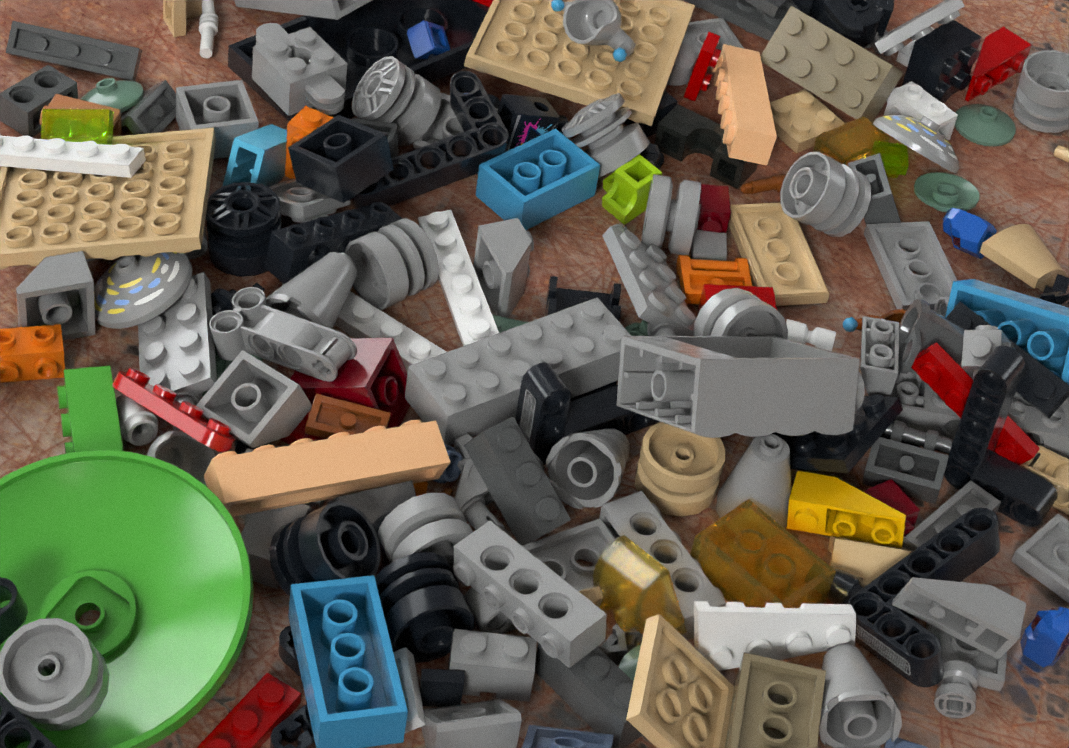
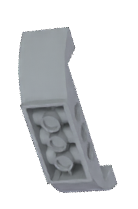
M863 316L860 370L868 395L879 394L883 397H899L903 411L895 420L904 422L907 427L928 432V429L938 431L939 436L950 438L954 441L961 418L945 404L927 383L921 380L918 374L912 372L898 374L899 322ZM1015 393L1008 416L1036 445L1043 446L1069 459V397L1048 419ZM1039 453L1035 456L1033 462L1037 461L1040 456Z

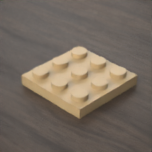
M660 614L647 618L626 720L657 748H725L734 685Z

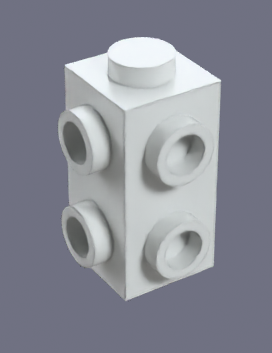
M913 81L893 89L887 99V106L884 112V116L904 115L918 121L925 116L940 125L937 132L944 136L947 141L951 138L958 116L944 103L938 101Z

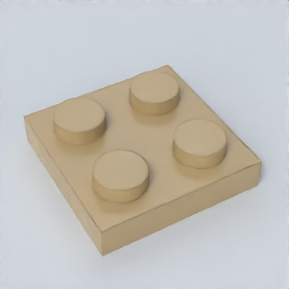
M806 89L770 102L776 135L795 153L841 136L845 132L847 124Z

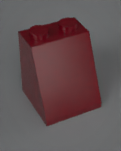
M350 338L356 345L357 355L353 359L347 360L339 368L338 376L334 381H323L296 370L291 377L292 381L300 385L311 404H313L315 395L320 394L390 412L388 428L400 427L411 406L405 399L407 370L393 338Z

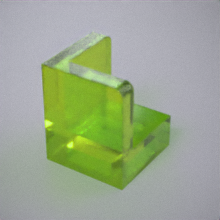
M875 140L870 156L880 153L887 177L898 178L899 175L905 176L909 166L907 146Z

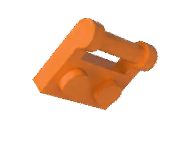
M678 255L676 273L679 275L681 291L686 296V304L699 305L704 284L752 286L747 258H735V261L690 259L689 255Z

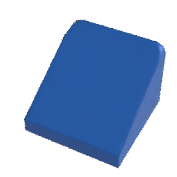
M423 20L407 30L413 56L416 59H428L430 54L437 56L450 50L443 26Z

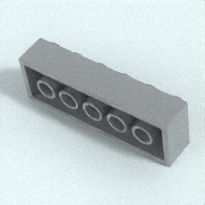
M597 297L408 366L405 399L423 422L437 421L444 445L450 446L454 444L455 439L466 433L473 437L512 416L515 418L523 375L538 363H548L571 391V398L618 381L621 337L631 335Z

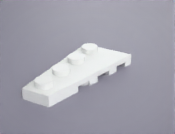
M694 601V648L718 671L740 667L744 652L781 660L829 651L838 645L847 644L855 646L856 613L851 604L802 603L799 608H784L782 603H766L765 608L745 607L743 602H727L726 607H711L708 601Z

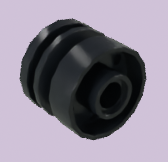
M251 182L233 183L219 188L209 196L206 211L210 260L217 269L234 276H256L268 272L264 267L271 231L282 229L279 197L268 187Z
M341 501L327 504L310 512L307 516L281 526L273 535L269 548L270 565L275 579L288 596H290L291 584L375 575L381 559L379 540L371 522L354 505Z
M432 552L414 553L399 558L387 565L375 577L393 652L406 647L413 654L415 663L429 662L450 653L454 629L473 631L475 627L473 613L465 596L459 591V582L453 574L450 563L444 556Z

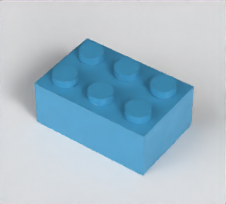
M555 128L480 164L475 196L504 221L518 218L524 229L528 230L595 196L600 164Z

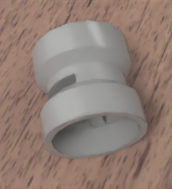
M967 662L943 663L944 676L937 684L939 688L935 692V708L946 717H969L976 709L977 698L974 691L978 687V671Z

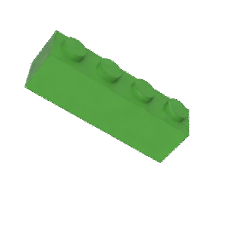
M111 366L64 370V385L57 386L59 409L67 408V413L61 414L63 437L71 438V442L64 443L65 454L87 450L124 451L115 392L112 386Z

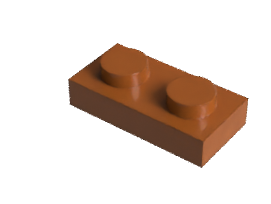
M316 394L305 426V434L327 439L339 432H348L350 435L364 433L375 426H385L388 429L391 413Z

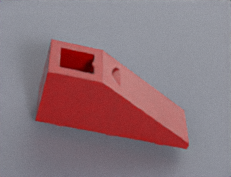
M1005 27L986 36L965 100L969 102L979 95H984L992 87L1003 84L1016 73H1021L1032 45Z

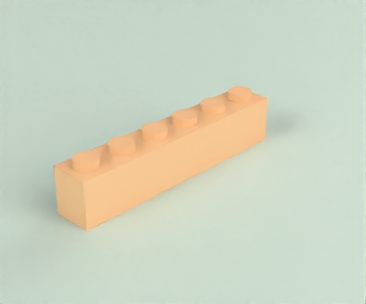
M723 44L716 67L711 69L715 73L714 86H717L716 100L720 101L718 114L722 115L720 128L724 129L723 144L727 145L729 158L767 166L777 135L760 52Z
M411 420L403 423L400 427L386 429L385 426H375L359 434L350 435L348 432H339L324 440L313 441L310 438H304L293 442L289 446L275 448L274 445H263L248 453L223 452L211 460L204 474L206 486L220 499L231 516L234 517L332 499L411 480L414 484L439 479L451 462L437 421L422 423L421 420Z

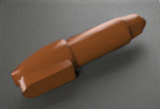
M786 174L750 181L743 184L740 190L743 194H756L770 190H777L779 193Z

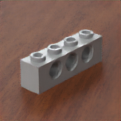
M642 491L602 505L599 518L604 522L640 573L639 582L636 586L657 615L660 614L686 640L694 638V601H708L711 607H725L726 602L722 592L712 585L703 573L700 563L691 557L682 545L679 535L669 528L661 517L658 507L651 503Z
M489 520L453 546V570L457 579L465 586L470 585L482 595L485 602L492 609L500 610L511 619L514 626L521 633L529 634L541 644L543 650L550 657L558 658L570 668L605 641L607 614L492 521Z

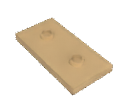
M780 202L730 205L731 215L728 224L741 257L748 260L752 285L757 287H773L776 306L827 303L830 294L801 226L797 220L784 213Z

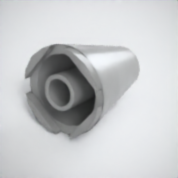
M328 253L268 295L266 298L268 307L332 329L357 277L355 263L345 253Z
M602 429L572 433L560 439L551 448L546 459V468L548 467L550 477L549 481L559 499L578 509L601 507L611 500L620 487L630 453V444L627 437L616 429Z
M773 434L755 437L718 491L716 512L721 522L731 531L740 534V530L753 533L752 538L763 539L774 537L786 528L789 497L791 494L790 448L785 440Z
M844 644L831 648L824 655L822 670L826 671L819 726L821 742L824 745L826 743L832 748H881L880 745L890 738L893 743L902 727L901 712L898 704L857 647Z

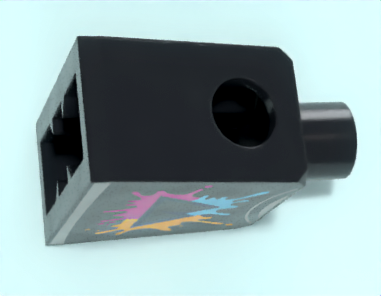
M504 94L501 97L498 115L508 132V151L555 128L563 134L561 129L568 123V119L565 115H558L547 99Z

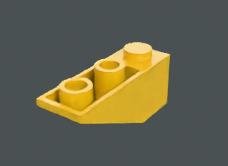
M797 471L789 497L787 529L902 548L906 522L905 514L836 477Z

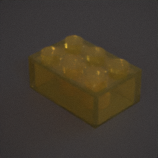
M749 499L695 535L690 553L691 557L700 563L703 573L712 585L722 592L723 597L728 602H743L745 607L765 608L766 603H782L784 608H799L802 603L823 604L827 600L836 573L831 566Z

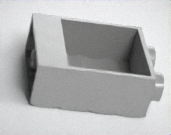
M622 336L616 406L709 438L725 437L734 433L749 437H759L774 432L788 436H799L813 431L826 435H839L853 430L854 415L863 403L865 387L859 372V358L776 336Z

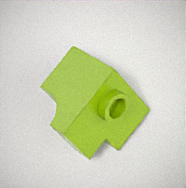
M637 155L603 179V189L607 194L602 197V207L626 225L646 211L653 174L662 175V172L643 156Z

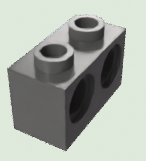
M50 65L43 67L0 93V121L23 136L33 137L43 131V126L40 125L42 108L45 105H49L55 94L78 99L77 82Z

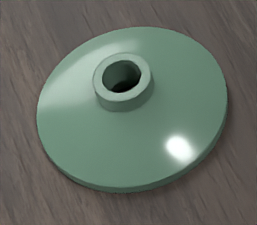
M106 78L99 81L96 87L87 92L80 100L120 109L121 112H124L135 106L143 98L144 90L142 85L135 81H116L114 78Z
M969 104L956 111V114H958L955 122L956 130L973 143L994 147L1005 145L1014 138L1016 132L1015 124L1000 109L985 104Z
M927 173L918 177L914 184L916 196L925 204L941 212H947L950 208L968 211L978 204L980 197L977 188L972 183L962 177L949 173Z

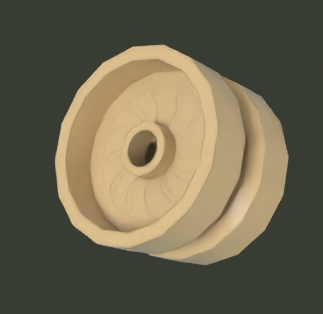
M658 422L651 426L643 437L640 458L636 468L635 487L637 492L642 491L648 500L658 507L660 512L667 515L683 517L698 514L707 509L716 497L719 477L725 464L726 449L721 438L699 436L663 422Z

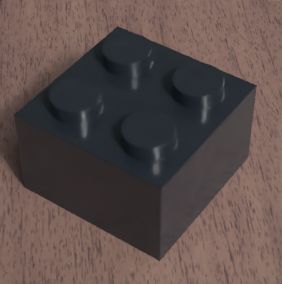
M952 20L916 40L902 86L913 81L938 101L946 102L951 95L959 90L963 91L971 81L970 72L979 56L980 51L978 47L982 37L957 21Z
M337 115L288 147L296 183L342 203L353 199L358 193L371 184L378 182L380 178L393 170L387 135L341 115Z

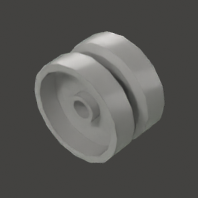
M653 174L641 242L647 246L653 244L661 248L665 231H669L668 249L670 253L689 255L700 214L701 182L684 179L679 184L675 200L671 199L673 189L671 177Z
M732 288L724 289L713 295L702 306L694 323V336H776L787 339L788 328L785 318L774 307L761 301L749 291Z
M426 493L412 497L391 511L379 527L378 540L390 563L414 553L432 552L444 556L453 569V546L473 531L453 497L445 493Z
M59 618L38 619L23 625L7 639L0 652L1 693L33 725L47 731L69 730L85 723L100 709L108 693L110 674L104 657L75 624Z

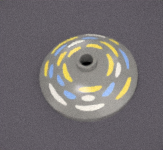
M888 115L878 117L873 122V125L943 168L955 174L960 169L959 161L952 145L944 136L937 132L940 125L923 116L918 121L904 115Z
M166 252L148 257L132 255L123 256L115 261L102 274L94 286L95 320L104 327L122 329L142 324L163 313L180 298L191 280L192 265L186 254Z

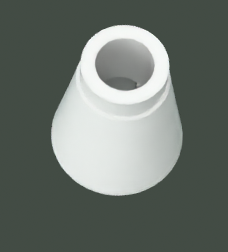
M121 394L116 398L121 435L124 440L137 446L150 443L158 432L157 417L150 410L126 395Z

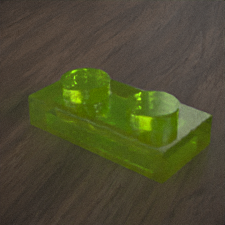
M42 109L41 139L61 138L70 142L94 141L97 144L112 145L114 112L109 109Z

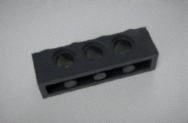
M381 201L271 231L264 268L285 284L328 253H345V249L350 241L371 232H378L381 227L390 225L392 222L403 218L395 213L390 206Z

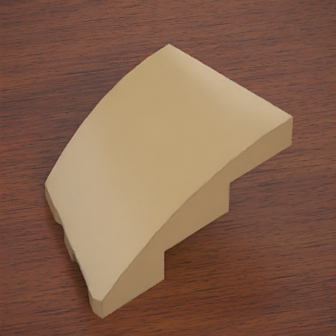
M1029 224L1014 225L998 232L983 242L979 252L1032 288H1038L1042 292L1046 285L1053 287L1057 274L1065 277L1067 275Z

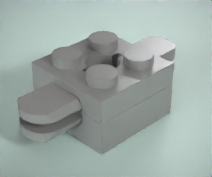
M266 23L256 29V46H253L252 79L288 116L298 113L305 106L315 107L318 111L327 115L337 114L344 108L347 62L311 27L288 34L277 23Z

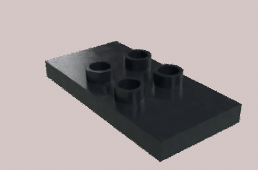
M372 0L338 20L301 16L280 26L288 34L311 27L347 62L344 108L339 113L329 116L334 118L337 115H341L350 119L355 116L351 105L353 94L359 81L375 62L384 57L393 56L412 69L414 74H419L432 84L441 78L467 68L464 66L466 55L489 9L472 0ZM423 20L443 26L450 50L437 56L430 54L428 59H416L413 56L407 30ZM256 35L229 45L228 67L283 117L290 121L297 113L288 116L252 79L253 46H256Z

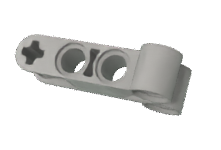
M246 287L236 292L232 297L234 310L219 312L209 322L217 354L223 360L232 361L244 350L249 354L320 380L331 382L338 376L339 368L347 360H351L357 355L355 343L346 334L268 307L263 290L256 287Z

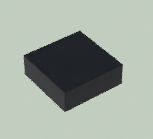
M422 669L419 685L422 706L444 707L460 705L464 687V671Z

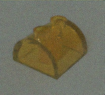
M623 535L613 541L599 557L593 573V586H599L603 596L599 608L605 613L612 609L616 623L624 632L634 628L643 636L646 619L660 614L681 635L685 634L687 630L669 570L627 536Z

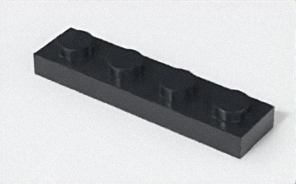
M961 301L946 317V319L966 330H976V327L979 325H990ZM1012 342L1015 350L1021 354L1025 362L1016 393L1049 419L1069 397V385Z

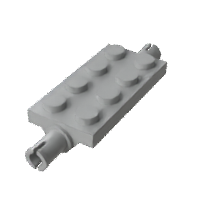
M623 224L610 226L602 236L638 317L648 322V336H694L696 317L688 309L685 302L686 296L676 284V275L666 263V254L656 245L651 244L647 246L640 242L638 237L628 231L626 226L623 228Z
M204 272L191 277L186 290L172 306L155 318L138 325L140 371L150 377L148 383L154 387L156 384L164 386L177 394L175 398L177 402L182 403V401H186L195 406L201 400L203 392L209 390L217 381L215 344L209 327V322L213 317L211 285ZM173 426V431H179L178 428Z

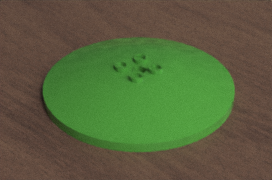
M117 450L70 452L28 464L0 479V578L11 580L27 605L28 615L20 627L38 619L59 618L75 624L104 657L110 674L108 693L100 709L85 723L69 730L47 731L38 726L35 727L57 748H147L163 740L194 717L216 694L234 667L247 637L254 597L253 575L241 533L231 514L220 499L191 474L168 462L134 452ZM10 600L2 602L0 608L6 606ZM97 610L100 612V616L95 623L88 626L79 624L80 617L86 611ZM7 639L0 645V652ZM0 691V694L9 702V700ZM30 741L22 742L16 748H27Z

